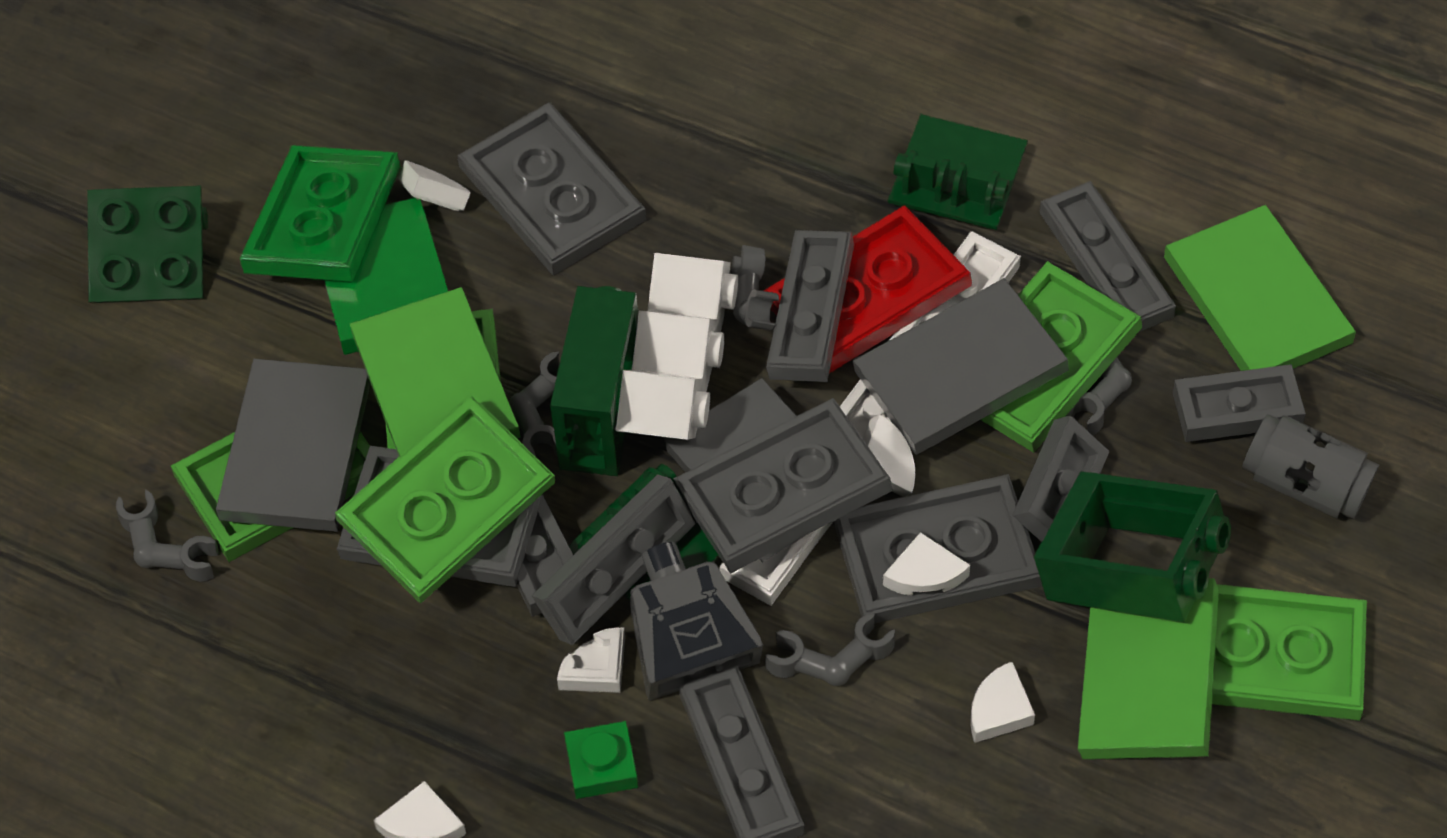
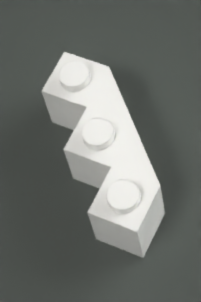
M654 253L648 311L639 310L632 370H623L616 431L689 440L696 437L697 428L706 427L710 407V393L706 391L712 367L720 368L723 357L724 332H721L725 308L734 309L737 298L738 275L729 274L731 262Z

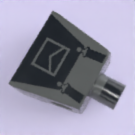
M675 542L656 545L642 554L641 557L650 581L631 589L630 607L645 691L649 701L678 692L680 684L736 665L739 670L760 663L763 648L761 638L714 562H706L686 569Z

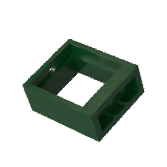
M577 286L550 405L560 470L618 477L627 432L616 431L623 370H632L638 323L636 292L622 291L611 286L598 288Z
M1080 471L1039 546L1034 560L1047 600L1185 622L1196 598H1202L1206 592L1209 572L1217 555L1223 554L1229 545L1231 524L1229 518L1223 515L1217 490ZM1109 528L1183 539L1168 570L1093 559Z

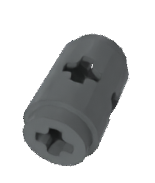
M1267 414L1251 443L1242 469L1255 474L1254 481L1336 519L1342 514L1354 520L1375 478L1379 464L1366 459L1367 452L1293 418L1283 415L1281 419ZM1317 441L1325 444V448L1317 446ZM1308 462L1315 465L1314 471L1306 468ZM1297 483H1304L1308 486L1304 492L1295 488Z

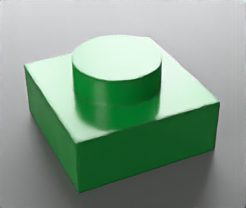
M626 721L564 732L576 799L638 788Z

